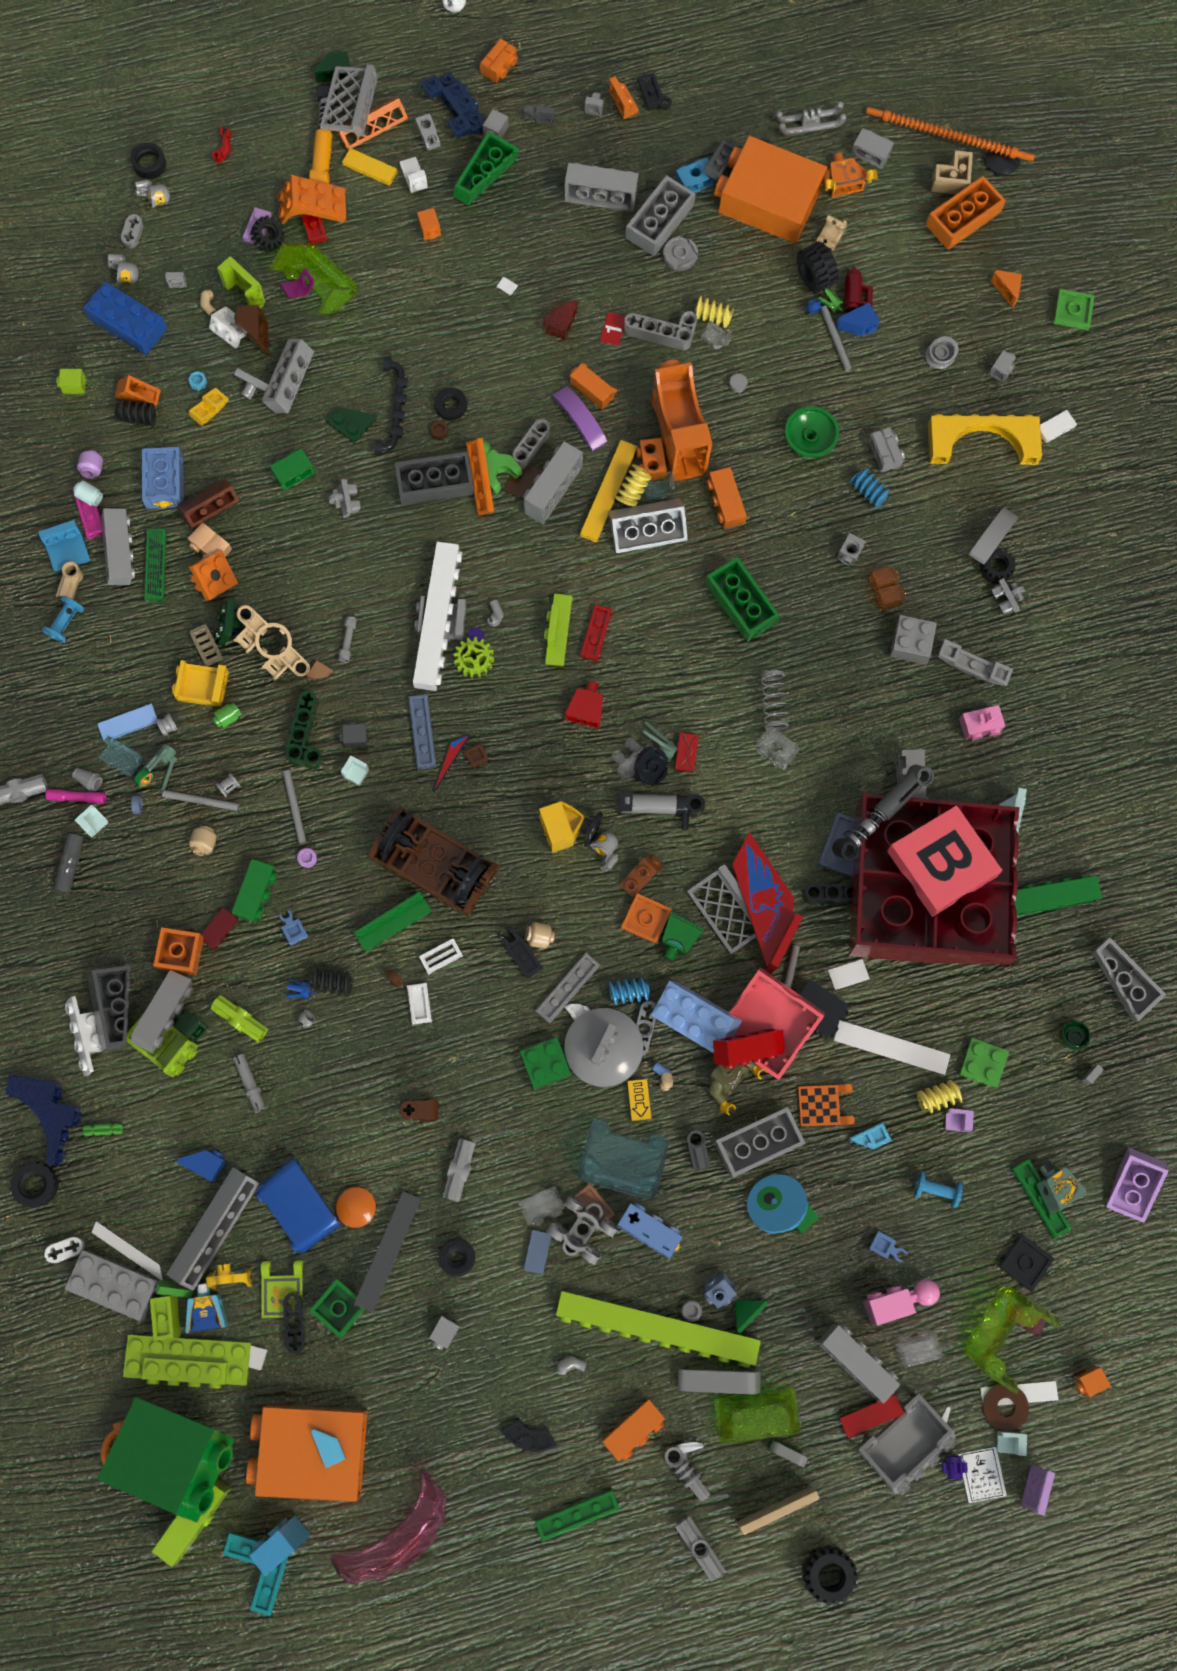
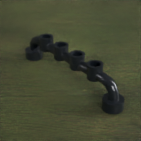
M384 356L383 371L390 372L391 368L397 371L391 440L387 444H383V440H375L374 454L382 455V451L394 449L398 438H402L403 427H399L400 421L404 422V411L401 410V405L406 403V394H403V388L407 389L408 378L404 377L402 365L392 361V357Z

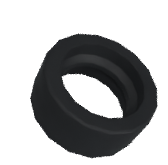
M142 143L133 149L130 161L135 173L139 177L154 179L163 174L166 168V160L162 149L158 145ZM153 154L158 156V162L152 167L144 168L138 164L139 160L145 155Z

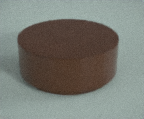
M443 421L432 423L430 427L431 436L436 440L445 439L449 433L447 424Z
M390 969L384 974L385 978L394 987L399 988L403 984V980L393 970Z

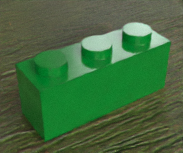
M254 859L251 860L232 910L233 916L257 924L258 919L261 920L264 913V902H267L270 898V886L272 883H275L278 875L274 866Z

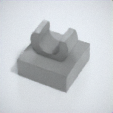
M593 92L592 97H586L585 113L602 117L604 100L599 99L600 93Z

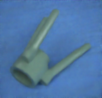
M644 721V724L661 740L646 730H643V733L661 745L660 749L665 753L667 759L671 760L678 747L674 746V743L665 738L647 721Z
M163 744L155 756L142 768H147L148 771H151L159 761L164 764L170 762L160 791L161 794H163L167 786L173 765L177 760L174 757L176 751L166 744Z

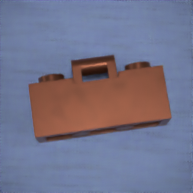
M225 479L176 506L183 520L191 528L239 502L232 485Z

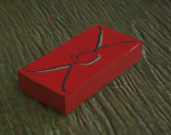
M680 733L675 770L694 772L699 735Z

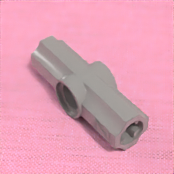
M40 774L24 780L13 779L6 782V785L0 786V805L8 802H22L27 800L28 796L45 792L48 786L44 775Z
M459 1139L454 1159L451 1160L448 1169V1180L442 1198L456 1202L460 1201L464 1184L467 1182L470 1173V1162L476 1143Z
M688 1515L675 1525V1528L711 1582L716 1580L726 1570L691 1517ZM698 1543L705 1544V1551L701 1554L696 1553L694 1550Z

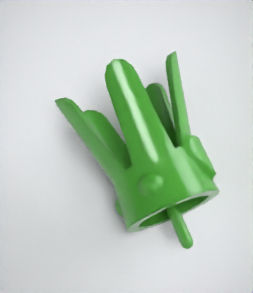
M832 287L831 290L834 295L829 289H825L826 296L831 302L818 297L819 301L828 306L833 313L838 309L843 311L840 307L844 302L837 297Z

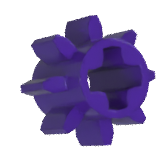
M959 1455L946 1456V1461H942V1472L947 1473L948 1479H963V1473H968L967 1462L962 1461V1456Z

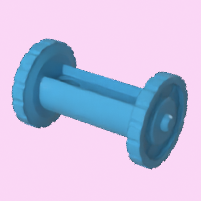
M62 596L61 601L64 603V606L50 628L46 626L42 628L46 635L61 643H64L66 640L62 634L76 611L83 613L85 610L79 603L66 596ZM67 608L71 609L70 614L66 613Z
M919 1172L915 1183L914 1197L919 1198L923 1191L951 1199V1207H958L963 1192L962 1182L958 1181L953 1188L925 1180V1172Z

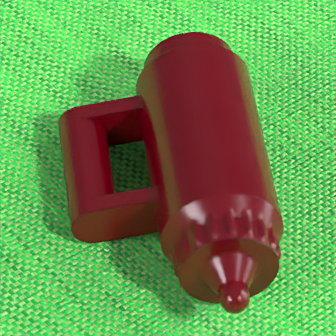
M855 266L847 271L845 277L844 309L846 313L867 303H870L872 307L873 287L862 284L861 271L857 270ZM862 291H866L865 302L862 301Z

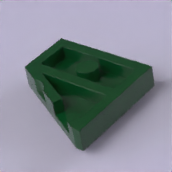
M337 407L326 419V422L355 444L377 420V417L374 414Z

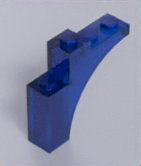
M9 1075L5 1095L17 1098L34 1111L43 1125L47 1138L48 1153L46 1164L59 1166L65 1157L63 1148L69 1139L68 1127L76 1128L77 1124L80 1123L82 1118L81 1108L58 1104V1100H61L63 1094L62 1085L59 1083Z

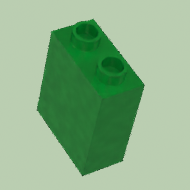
M135 1397L96 1480L197 1523L200 1516L205 1514L213 1503L214 1491L212 1489L219 1473L226 1470L232 1460L233 1450L231 1446L235 1439Z

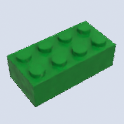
M738 557L707 575L705 585L746 642L778 623L779 613Z

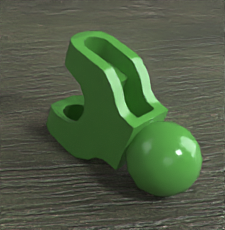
M483 439L491 493L497 495L500 492L501 486L496 476L499 473L505 472L514 478H518L522 475V469L511 455L497 453L494 449L492 450L489 442Z

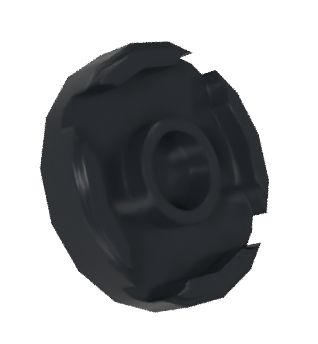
M653 747L645 748L638 753L634 764L635 775L638 780L647 785L659 784L665 778L668 767H666V762H668L667 756L661 749Z

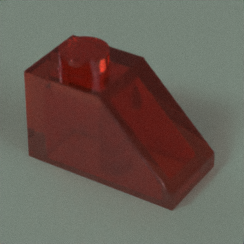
M573 300L553 308L550 315H546L544 319L545 333L566 340L578 311V301Z

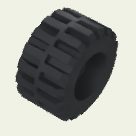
M818 241L798 251L796 257L797 267L802 280L811 291L818 293L837 283L839 278L838 267L833 254L824 243Z
M825 1546V1548H817L816 1552L812 1551L809 1559H805L806 1565L802 1569L804 1572L802 1577L807 1590L817 1601L824 1602L826 1605H839L841 1601L843 1603L848 1601L846 1598L853 1596L854 1593L852 1591L857 1588L856 1580H858L857 1568L852 1559L836 1547ZM835 1563L841 1569V1579L833 1587H823L819 1582V1572L824 1565Z

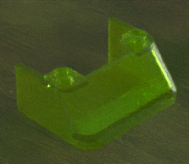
M282 244L269 267L271 270H282L284 275L291 280L299 279L303 269L307 268L315 281L311 290L322 299L320 302L321 306L317 311L319 314L336 313L359 290V286L319 249L309 244ZM305 276V283L308 286L309 281L307 276Z
M1004 1287L999 1290L966 1341V1355L990 1378L1017 1394L1019 1392L1017 1383L1005 1374V1363L996 1356L1017 1322L1025 1327H1033L1042 1318L1059 1329L1061 1327L1060 1321L1056 1315L1015 1289Z

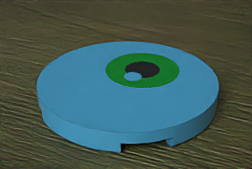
M781 1174L770 1175L757 1182L750 1191L747 1200L748 1213L753 1223L764 1232L776 1234L793 1230L806 1216L808 1210L807 1196L802 1185L794 1178Z

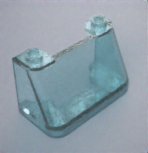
M592 1119L578 1177L587 1183L652 1199L656 1196L661 1181L670 1140L664 1139L661 1136H655L650 1138L648 1143L610 1133V1126L605 1121Z

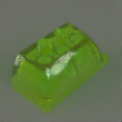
M795 1388L713 1399L719 1442L749 1441L792 1435L801 1431Z

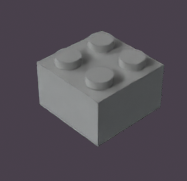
M900 615L896 622L889 657L926 665L931 656L937 623Z

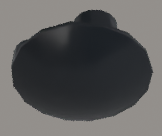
M989 149L985 156V162L994 172L995 176L1002 177L1003 175L1013 173L1018 168L1020 158L1016 157L1013 159L1009 155L1005 156L1004 153L1000 155V152L997 154L995 151L990 152Z

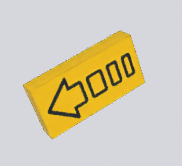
M647 1079L627 1081L631 1121L651 1119Z

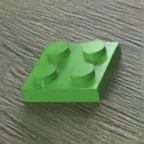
M1059 289L1053 324L1089 330L1095 295Z
M970 1038L959 1075L997 1089L1009 1051L978 1039Z

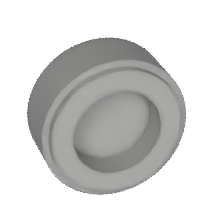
M734 374L730 378L729 387L733 392L741 393L747 388L748 380L743 374Z
M687 1301L683 1304L681 1313L685 1320L694 1322L701 1317L702 1308L695 1301Z

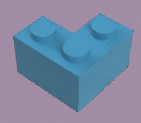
M296 1515L290 1520L285 1518L268 1533L270 1538L267 1541L262 1538L253 1546L255 1551L249 1557L263 1575L266 1576L311 1535Z

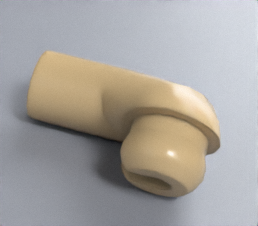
M204 290L200 295V306L211 317L213 313L217 312L210 304L214 294L211 290Z

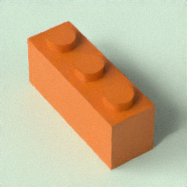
M731 467L709 472L706 484L708 490L712 491V503L718 509L717 518L719 523L723 524L724 529L745 524L747 515Z
M647 1399L602 1439V1442L618 1462L621 1459L626 1461L633 1454L631 1450L635 1446L641 1447L648 1441L649 1438L647 1436L652 1431L656 1433L665 1425L663 1423L665 1418L653 1403Z

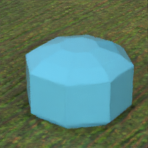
M199 371L191 373L188 378L191 388L197 391L204 389L208 383L204 373Z

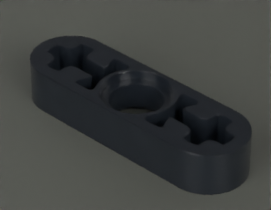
M290 1292L283 1300L285 1340L287 1350L290 1353L297 1354L304 1349L306 1344L303 1299L299 1293ZM291 1296L298 1300V1303L295 1304V1311L299 1310L300 1313L288 1315V1311H292V1305L288 1304ZM291 1317H297L300 1320L298 1328H291L289 1326V1319ZM301 1331V1334H297V1341L301 1342V1345L295 1349L294 1345L290 1344L294 1341V1334L289 1335V1332L296 1333Z

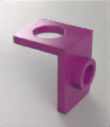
M304 268L298 280L284 282L280 286L290 299L309 295L315 281L307 268ZM305 276H307L309 281L308 286L305 283Z

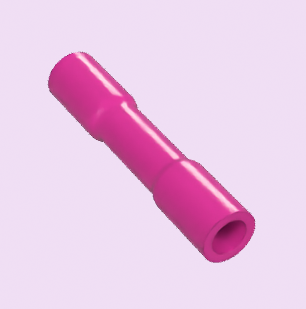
M47 789L46 800L105 804L106 793Z

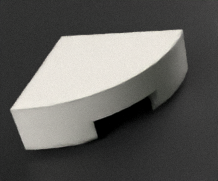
M569 1004L565 1006V1009L574 1021L585 1012L590 1011L587 1006L582 1004Z

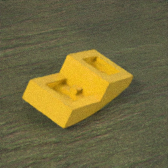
M215 387L202 396V402L189 410V416L200 426H203L225 406L229 399Z

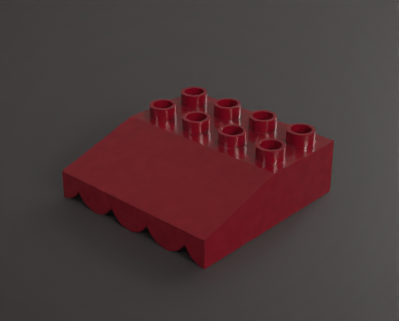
M863 793L856 807L855 830L858 829V826L865 818H869L870 814L875 812L874 807L886 795ZM911 798L889 821H882L879 827H876V830L861 842L858 856L853 860L849 956L920 963L1011 965L1017 959L1014 940L1017 930L1015 901L1018 890L1016 862L1019 838L1016 828L1019 818V807ZM957 805L1003 871L997 878L979 889L963 895L956 903L932 917L917 896L911 882L902 874L887 851L893 843Z

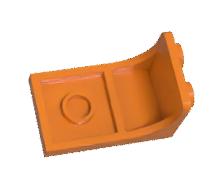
M291 175L289 180L285 182L283 189L278 193L277 200L280 202L278 217H280L281 224H285L290 217L300 214L312 215L342 223L346 220L345 188Z

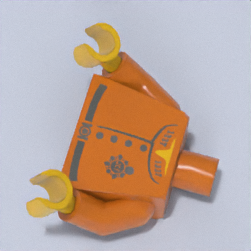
M837 153L833 156L834 162L830 163L829 169L826 171L823 186L825 191L830 189L831 198L863 191L866 180L867 183H871V179L878 180L877 171L874 169L867 171L860 164L856 163L854 158L844 159L842 153Z

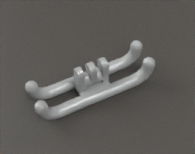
M839 101L832 109L821 110V108H816V111L810 109L809 112L803 110L801 114L783 116L781 111H777L776 120L780 122L779 132L782 135H794L839 127L847 118L844 113L835 121L824 123L819 121L820 118L838 114L843 108V102ZM801 121L802 126L786 128L784 123Z

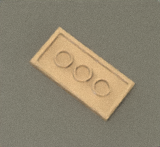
M810 1486L737 1521L736 1524L741 1533L746 1535L819 1500L817 1491Z

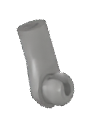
M493 600L489 603L493 613L490 618L488 617L487 622L492 627H496L500 624L504 613L498 600Z
M568 1356L558 1362L556 1371L560 1375H566L567 1371L572 1368L584 1372L587 1362L574 1356Z

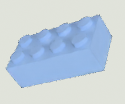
M675 981L668 982L651 1016L714 1053L713 1040L734 1036L742 1022L738 1017Z

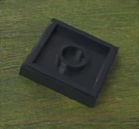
M1020 1234L998 1265V1268L1030 1292H1033L1054 1261V1258Z

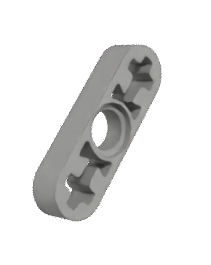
M646 1001L641 1005L636 1022L638 1028L641 1024H647L650 1028L648 1034H641L642 1038H648V1041L643 1040L645 1051L643 1050L642 1057L648 1052L656 1018L651 1016L652 1013L649 1015L652 1023L648 1020H640V1018H645L646 1011L643 1008L651 1005V1009H655L656 1004L652 1001Z

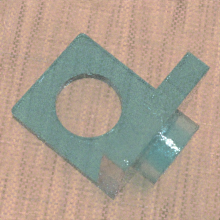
M672 471L667 473L663 481H647V487H643L645 490L644 497L667 499L675 488Z

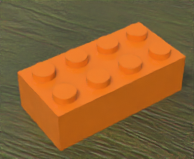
M982 176L929 214L926 226L945 248L949 250L1000 214L1006 200Z

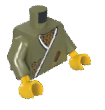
M749 1061L748 1065L735 1064V1068L729 1069L723 1068V1065H718L711 1073L709 1092L720 1105V1111L730 1116L729 1108L735 1110L736 1107L734 1104L726 1101V1098L750 1070L759 1079H762L759 1076L760 1072L765 1070Z

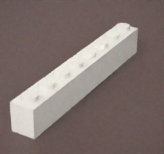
M437 542L413 678L414 688L437 691V685L441 686L442 674L439 673L440 667L444 668L445 657L442 655L443 650H447L448 639H445L446 632H450L451 621H448L449 615L453 614L454 604H451L452 597H456L457 586H454L455 580L459 579L460 569H457V566L462 561L463 553L460 551L458 544Z

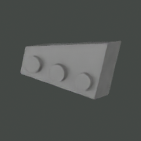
M925 749L902 750L895 760L897 784L907 775V771L912 765L925 766ZM923 786L912 798L928 799L926 797L927 786Z

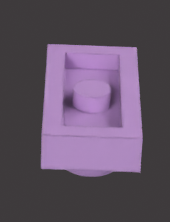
M254 208L242 237L243 241L254 244L255 240L252 241V235H250L252 226L262 216L269 215L270 219L272 213ZM267 228L262 229L263 236H265Z

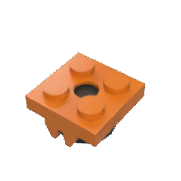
M222 550L215 551L189 567L193 574L190 580L196 583L194 588L202 592L206 601L213 599L238 584Z

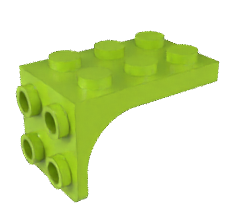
M140 1017L127 1033V1042L161 1068L165 1074L172 1078L175 1075L178 1076L185 1067L183 1065L186 1061L193 1059L197 1054L196 1049L199 1046L173 1026L170 1031L165 1032L160 1048L156 1047L153 1053L132 1044L131 1034L140 1021Z

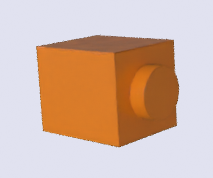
M434 208L417 212L418 223L424 240L435 239L441 236L440 224Z
M1095 1366L1074 1377L1076 1389L1086 1397H1091L1111 1387L1101 1367Z

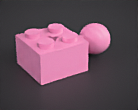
M923 1279L915 1285L912 1291L903 1289L901 1286L887 1288V1293L882 1294V1292L867 1295L868 1299L863 1300V1304L870 1324L880 1325L915 1314L916 1311L913 1303L918 1302L924 1306L935 1304L940 1297V1289L934 1281Z

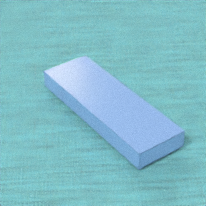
M149 704L100 722L98 727L103 741L107 742L156 724L155 720L158 718L153 705Z

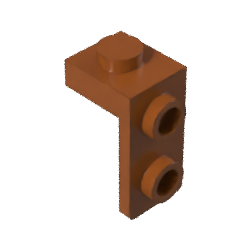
M652 854L644 857L620 883V886L631 897H635L653 876L664 869L661 860Z

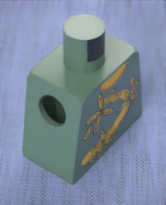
M1050 1162L1039 1167L1045 1178L1037 1183V1187L1050 1214L1063 1210L1087 1193L1086 1189L1068 1168L1063 1167L1055 1171Z

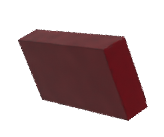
M222 908L201 933L204 937L203 942L215 950L239 920L225 908Z

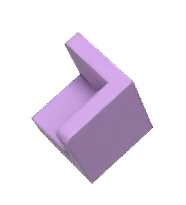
M947 1109L945 1130L973 1131L974 1111Z

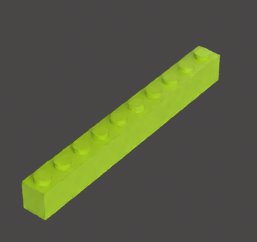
M561 1291L556 1316H559V1321L571 1324V1320L579 1321V1326L591 1328V1325L599 1326L598 1331L610 1333L611 1330L619 1331L618 1336L630 1338L631 1335L639 1336V1341L650 1343L651 1340L659 1341L658 1345L670 1348L671 1345L679 1346L678 1350L690 1353L692 1349L699 1351V1356L710 1358L712 1354L719 1356V1361L730 1363L732 1359L738 1361L739 1366L750 1368V1364L756 1365L761 1340Z

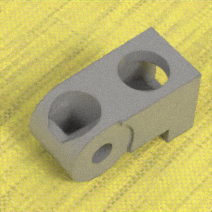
M430 113L415 118V126L426 151L439 148V137Z

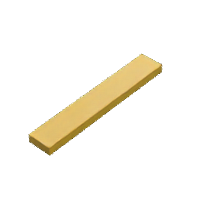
M620 440L581 530L580 537L598 542L609 516L608 511H611L616 500L615 496L619 493L618 491L622 486L638 446Z

